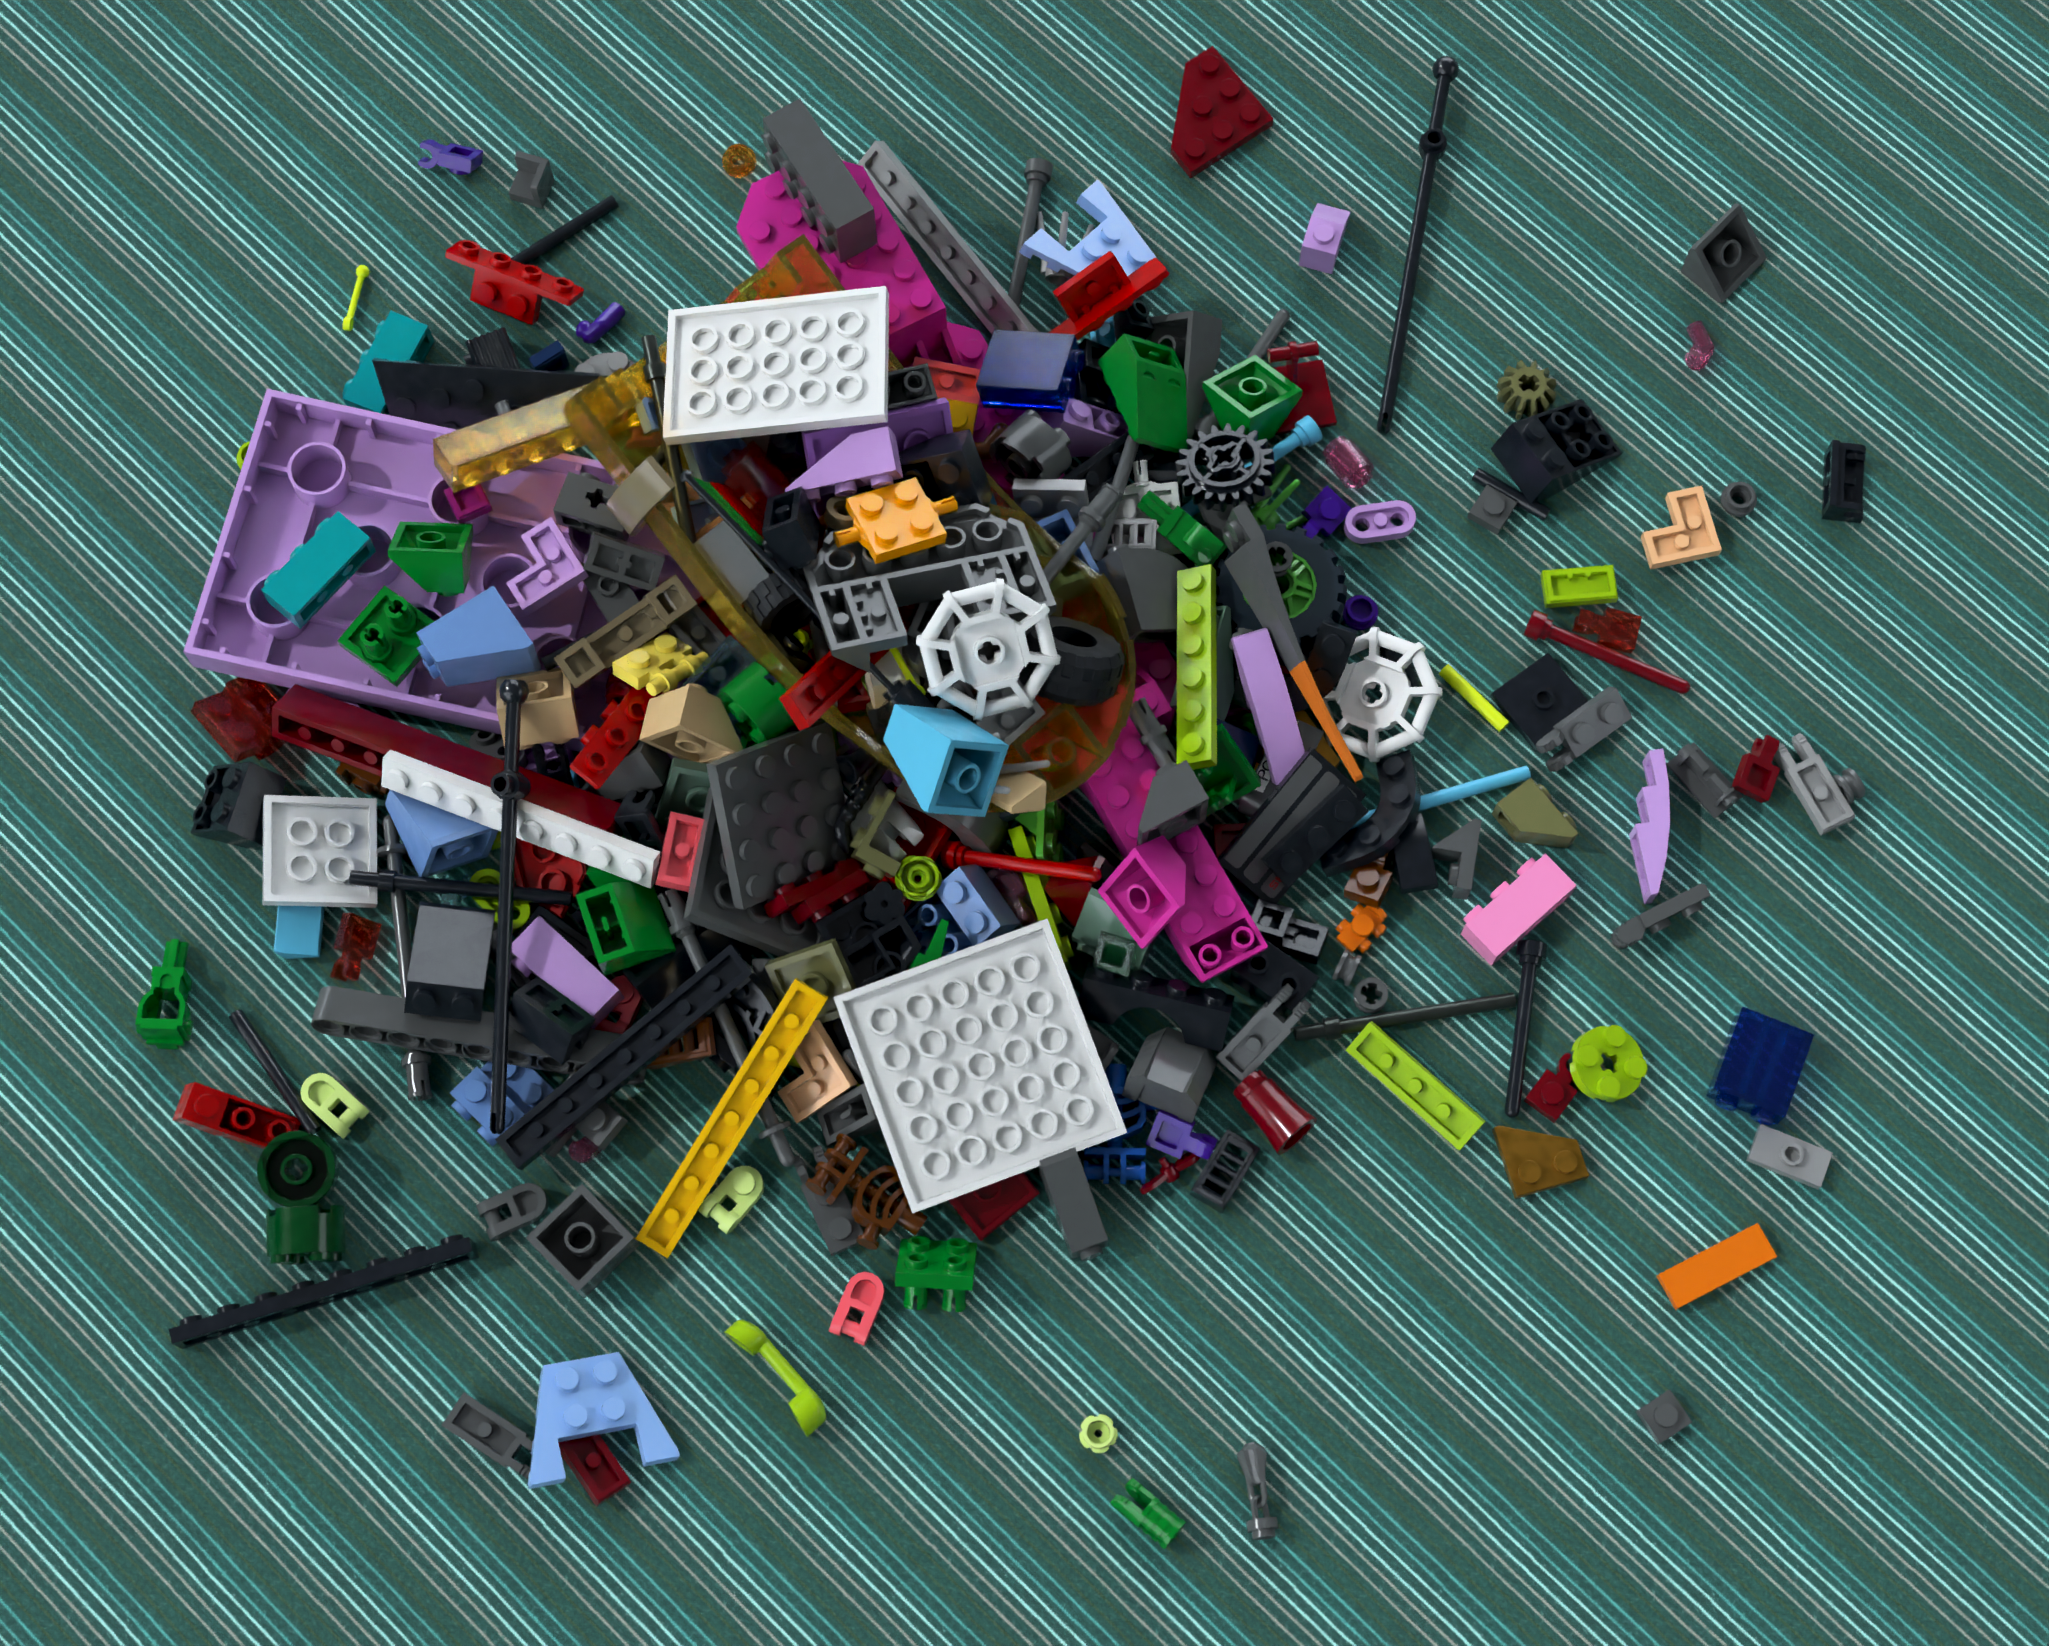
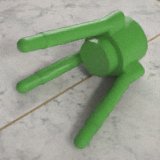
M1289 464L1282 468L1273 480L1272 486H1269L1272 494H1274L1290 471L1291 466ZM1295 479L1270 505H1266L1270 499L1268 498L1257 503L1250 510L1259 526L1266 525L1267 530L1275 529V524L1281 521L1280 516L1275 510L1300 485V480ZM1301 515L1287 522L1286 530H1291L1308 520Z

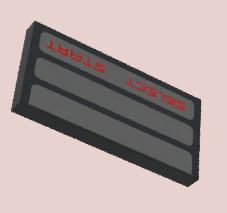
M1309 747L1217 859L1222 867L1261 900L1277 904L1289 888L1282 884L1261 858L1340 783L1346 785L1360 802L1365 798L1366 794L1314 748Z

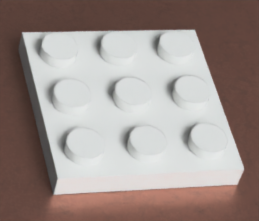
M264 795L263 905L376 908L377 887L350 885L349 877L351 870L377 872V798Z

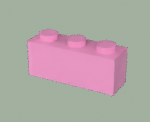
M1546 853L1537 861L1533 858L1526 861L1517 870L1516 873L1519 877L1509 885L1504 881L1491 893L1490 897L1493 900L1486 907L1482 908L1480 905H1477L1463 919L1466 924L1461 935L1491 966L1570 897L1577 886Z

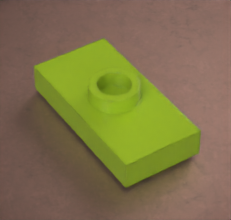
M1613 565L1542 570L1540 577L1545 608L1616 603L1618 600Z

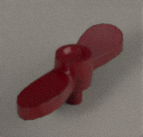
M1189 1151L1174 1163H1168L1166 1157H1162L1159 1160L1162 1166L1160 1169L1161 1173L1139 1189L1141 1194L1144 1195L1164 1181L1171 1183L1180 1177L1179 1172L1196 1163L1200 1157Z

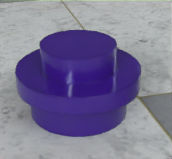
M1356 595L1345 602L1342 617L1350 628L1366 630L1371 628L1377 621L1378 607L1371 598L1364 595Z

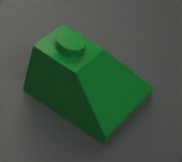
M1253 355L1204 381L1202 385L1222 431H1224L1226 424L1231 425L1232 431H1237L1241 425H1244L1245 435L1254 430L1258 431V440L1264 438L1269 440L1274 437L1303 393L1301 388L1257 355Z
M399 522L388 548V557L426 592H437L439 595L446 597L464 593L470 577L473 524Z

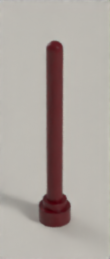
M1534 609L1523 633V636L1535 641L1538 638L1544 641L1546 638H1549L1680 694H1686L1690 690V684L1687 680L1552 624L1553 620L1547 618L1548 614Z

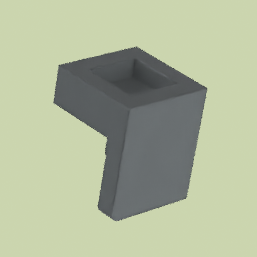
M517 151L514 158L518 171L509 191L510 199L543 209L555 180L549 159Z

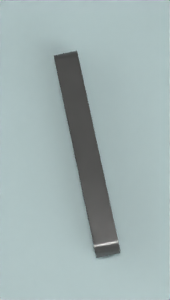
M334 986L320 989L311 1026L322 1034L492 1062L494 1013L482 1011L481 1021L404 1013L405 998ZM509 1026L507 1064L571 1075V1073L575 1074L622 1034L590 1029L583 1048L579 1050L574 1046L570 1059L562 1065ZM643 1069L627 1084L636 1085L643 1083L647 1069Z

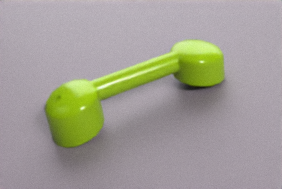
M741 1319L724 1331L726 1336L749 1354L755 1356L759 1352L796 1394L788 1402V1405L806 1437L825 1422L826 1411L818 1394L805 1382L759 1327Z

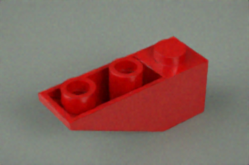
M197 1082L185 1085L172 1121L213 1135L263 1149L276 1136L289 1131H298L300 1122L296 1117Z

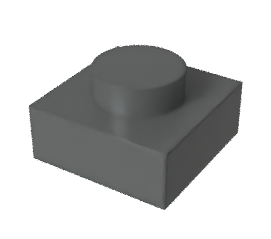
M1486 485L1469 511L1467 518L1498 535L1516 508L1517 502Z
M1670 1389L1636 1411V1414L1657 1444L1662 1443L1692 1423Z

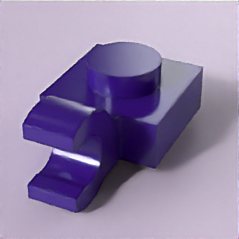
M431 139L420 143L419 148L427 149L432 154V159L423 157L418 161V165L423 168H433L438 164V166L449 168V171L454 174L467 175L478 168L483 161V150L453 143L446 146Z
M1327 485L1301 512L1308 520L1301 528L1307 530L1306 536L1311 539L1319 531L1327 537L1346 518L1352 508Z
M1160 1109L1145 1145L1178 1159H1181L1184 1151L1187 1150L1198 1157L1209 1160L1218 1139L1208 1134L1192 1132L1196 1121L1189 1123L1179 1119L1176 1115Z

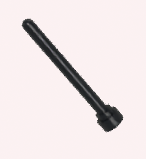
M1519 940L1517 942L1516 957L1519 958V965L1522 966L1505 1103V1114L1510 1118H1515L1520 1113L1537 968L1541 967V962L1546 960L1547 944L1536 940Z

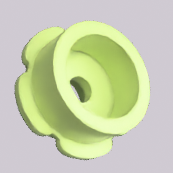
M1103 1414L1096 1417L1089 1416L1084 1419L1081 1424L1082 1432L1079 1434L1082 1445L1085 1448H1091L1094 1453L1108 1451L1109 1446L1115 1444L1118 1436L1117 1429L1113 1427L1112 1419ZM1096 1430H1100L1102 1432L1101 1437L1095 1436L1094 1433Z

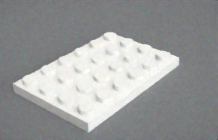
M880 286L668 310L663 439L666 445L888 422L889 292L887 287Z

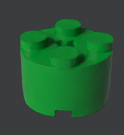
M753 661L725 685L716 697L721 699L727 714L732 713L739 720L735 724L738 731L749 742L753 740L755 744H759L786 733L795 723L779 700L786 692L785 688L778 681L774 683L769 678L766 680L764 677L770 672L758 662Z

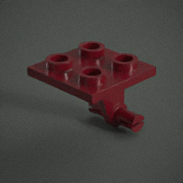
M1291 341L1287 343V346L1267 348L1270 364L1286 361V365L1273 368L1303 390L1302 397L1275 435L1291 433V430L1295 428V423L1306 415H1309L1319 428L1335 426L1337 421L1323 359L1298 363L1299 358L1319 356L1317 341L1301 344Z

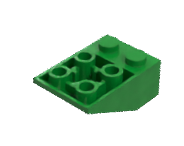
M1124 333L1098 360L1104 374L1103 379L1110 387L1116 400V407L1123 415L1129 428L1128 433L1135 442L1160 448L1164 451L1179 453V449H1187L1185 371L1173 348Z

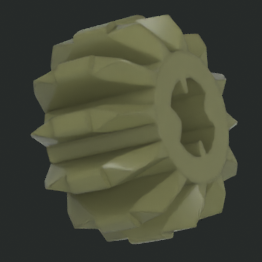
M1522 360L1517 362L1516 368L1508 366L1504 371V377L1499 378L1497 383L1498 390H1500L1497 394V402L1505 403L1504 413L1514 410L1517 421L1522 418L1523 414L1531 417L1548 411L1550 408L1549 404L1554 403L1557 396L1556 392L1553 391L1557 385L1556 379L1548 378L1550 373L1549 367L1538 370L1536 360L1531 363L1530 367H1527Z

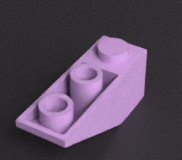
M1060 395L1041 417L1053 429L1058 427L1065 431L1071 441L1067 446L1071 457H1091L1129 429L1123 415L1064 395Z
M888 426L851 434L785 488V492L802 486L810 503L814 504L821 500V496L834 493L836 497L850 496L857 493V488L871 485L873 489H878L894 484L893 480L903 478L895 434Z

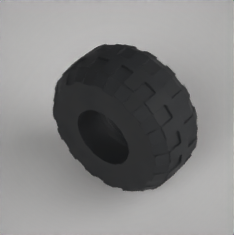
M1049 616L1057 654L1061 656L1060 664L1054 666L1037 695L1054 702L1070 704L1072 706H1096L1099 703H1104L1114 695L1121 680L1125 656L1120 643H1117L1113 636L1088 623L1066 617ZM1034 629L1026 636L1029 651L1041 652L1036 629ZM1028 662L1027 666L1023 667L1018 679L1024 686L1038 663Z

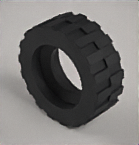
M791 567L783 570L813 601L803 568L794 569ZM775 573L761 581L749 593L748 598L744 601V608H742L745 617L762 640H766L765 634L769 630L783 635L787 633L794 634L802 627L808 625L813 620L812 617L815 616Z

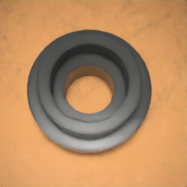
M1734 482L1724 488L1720 502L1728 514L1743 517L1754 510L1757 503V495L1748 483ZM1740 497L1744 504H1737L1732 498Z

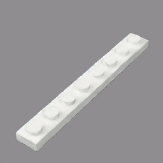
M389 750L384 755L382 761V787L501 832L503 799L494 794L491 787L393 750ZM518 800L516 838L650 889L656 882L660 851L528 801Z

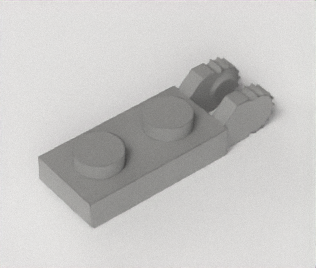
M1799 733L1792 737L1793 747L1800 759L1803 760L1798 764L1795 763L1785 745L1780 742L1774 757L1780 768L1785 771V777L1820 836L1852 821L1855 818L1853 810L1819 754H1815L1805 736Z

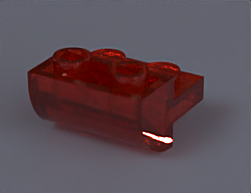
M752 440L743 450L732 449L723 458L727 465L721 469V472L728 478L724 481V484L739 499L744 496L752 505L750 510L763 523L767 499L784 493L785 488L791 482L766 457V454L756 442Z
M242 677L235 678L226 683L222 692L194 702L190 711L235 763L254 755L260 761L274 753L287 742L272 736V706L280 698L264 682Z

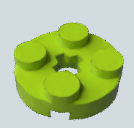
M1618 1025L1593 1028L1580 1035L1572 1046L1571 1051L1574 1050L1572 1055L1573 1062L1569 1063L1571 1076L1576 1086L1590 1098L1607 1100L1605 1102L1623 1099L1631 1095L1638 1088L1642 1077L1647 1073V1063L1643 1059L1637 1042ZM1602 1054L1607 1058H1611L1613 1072L1610 1069L1604 1071L1600 1065L1604 1062Z

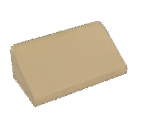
M1027 771L999 774L996 785L1007 786L1011 791L1009 794L993 793L991 803L1011 814L1042 811V809H1045L1047 785L1044 780Z

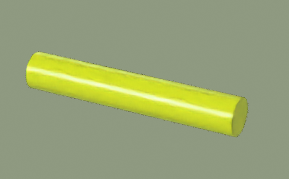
M1449 664L1439 672V675L1499 732L1508 726L1510 722Z

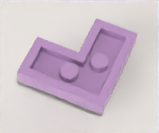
M550 517L521 535L537 563L506 582L523 612L528 616L589 576L583 570L581 562L557 523Z

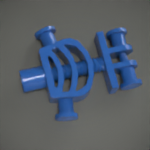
M1109 1064L1105 1074L1123 1122L1126 1123L1138 1117L1140 1118L1135 1125L1126 1129V1134L1107 1140L1108 1147H1088L1084 1149V1159H1103V1164H1088V1160H1084V1172L1087 1181L1088 1179L1103 1180V1184H1109V1176L1120 1177V1184H1126V1180H1141V1184H1145L1146 1162L1141 1161V1165H1126V1159L1145 1160L1146 1148H1122V1139H1128L1142 1131L1146 1123V1111L1160 1109L1122 1096L1127 1080V1066L1124 1064ZM1138 1105V1107H1136L1133 1110L1124 1113L1122 1111V1109H1127L1129 1107ZM1109 1159H1120V1168H1109Z

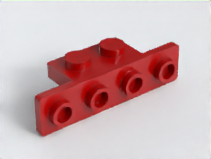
M460 240L446 250L445 257L447 259L475 269L470 301L533 325L538 321L543 296L566 306H571L583 296L584 288L575 285L570 279L554 277L542 272L537 266L524 265L511 260L510 256L504 253H493L481 248L476 242Z
M1108 251L1052 291L1069 318L1044 335L1041 340L1054 356L1070 350L1077 340L1089 332L1098 330L1108 318L1118 311L1129 308L1134 300L1146 291L1157 288L1170 273L1157 258H1153L1127 276L1115 255Z
M645 686L640 690L632 687L620 703L613 699L599 716L605 721L601 727L598 728L593 724L580 739V742L585 746L570 764V769L595 789H600L639 740L649 699L656 696H651Z

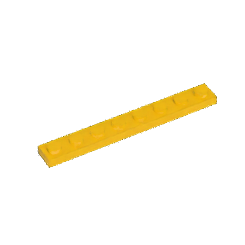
M798 978L794 979L635 1238L636 1240L669 1258L828 999L827 996Z

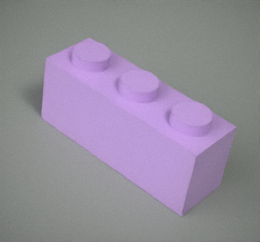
M540 915L512 942V954L515 958L511 963L525 977H528L531 973L536 977H540L596 1018L591 1029H595L625 998L612 982Z

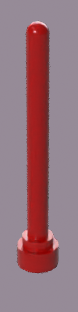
M948 840L941 850V864L945 869L955 870L959 866L978 865L981 867L1097 882L1102 876L1101 870L1097 867L972 851L969 846H964L961 841Z

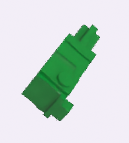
M1151 490L1142 497L1136 506L1150 519H1157V524L1160 526L1157 532L1198 567L1208 564L1213 566L1227 548L1221 540L1180 506L1177 505L1175 509H1172Z
M171 939V942L166 941L162 967H152L150 991L142 997L137 1011L135 1023L137 1034H140L143 1040H146L147 1045H156L158 1049L178 1050L179 1046L185 1045V1041H190L192 1035L193 1020H191V1011L187 1004L192 980L185 969L189 943L180 942L179 939ZM163 1001H179L177 1019L160 1018Z

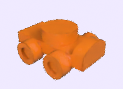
M1359 903L1350 913L1354 917L1353 920L1349 922L1343 919L1335 928L1340 933L1336 940L1347 950H1350L1352 954L1356 949L1364 954L1373 944L1367 938L1371 934L1379 938L1387 929L1382 922L1388 915L1381 907L1379 909L1368 905L1364 907Z

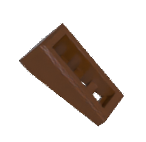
M706 1017L683 1036L685 1052L682 1051L680 1039L669 1048L670 1055H668V1050H666L645 1069H660L716 1055L712 1018ZM696 1029L699 1043V1049L697 1050L695 1049L693 1030Z

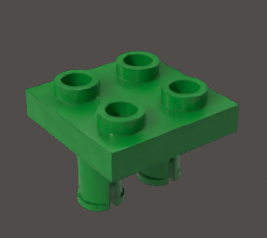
M384 585L337 641L343 649L398 687L422 659L416 649L421 646L416 632L433 623L434 620Z
M912 1236L909 1239L901 1238L895 1271V1286L905 1287L904 1307L913 1310L916 1295L917 1310L927 1308L928 1288L943 1289V1310L951 1312L953 1298H955V1312L964 1311L967 1305L966 1290L973 1291L977 1243L968 1242L962 1238H951L947 1241L930 1240L925 1236Z

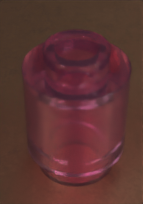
M1339 436L1325 447L1323 455L1326 458L1325 463L1346 488L1355 487L1358 489L1371 480L1373 476L1371 472L1374 465L1353 440H1347L1345 436Z

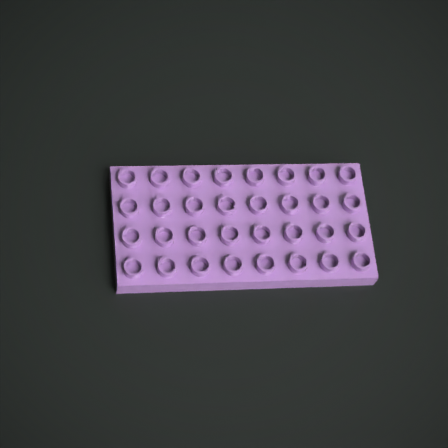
M267 389L183 652L191 665L196 668L292 688L297 684L337 699L501 734L496 709V679L446 687L440 676L436 679L431 677L422 662L423 659H421L401 684L396 687L343 649L337 640L384 585L434 621L494 585L533 642L542 668L541 670H546L541 660L542 657L603 627L608 622L583 581L527 616L506 582L537 563L521 535L550 517L556 522L553 509L568 472L578 475L582 472L589 473L599 478L600 482L614 486L615 483L622 484L635 468ZM477 476L493 511L464 523L473 524L470 577L465 592L450 597L441 596L437 592H426L388 557V548L399 522L459 524L443 490ZM685 481L689 502L700 499L698 493ZM671 491L668 497L657 504L648 515L647 519L649 521L644 528L633 537L629 535L627 541L664 554L665 561L656 587L676 574L694 600L712 587H716L729 597L696 553L684 554L682 540L670 508L675 506ZM748 493L741 500L764 522L768 497ZM339 511L371 538L376 552L299 629L268 603L261 589L264 587L267 577L273 571L280 570L290 560L293 550L300 544H306L315 535L317 526L325 518H331ZM718 516L702 527L696 533L697 541L723 521V519ZM557 524L577 558L582 563L590 546L591 535ZM629 585L638 601H641L642 597L650 592ZM732 656L710 674L706 675L702 670L698 676L692 679L685 678L678 682L677 687L680 688L689 683L704 686L708 693L716 696L725 685L749 665L745 663L743 658ZM772 658L770 666L764 667L770 672L764 678L766 680L769 678L774 683L780 681L785 668L778 658ZM611 668L579 688L575 689L573 687L579 737L572 738L566 742V749L580 752L585 746L580 742L584 734L593 724L600 728L605 722L599 716L608 706L605 693ZM732 713L728 714V716L731 720V723L736 731L739 740L741 741L743 735L738 731V729L735 726V724L739 722V720ZM552 742L541 743L554 746ZM667 753L671 760H673V757H674V758H677V757H675V756H673V755Z

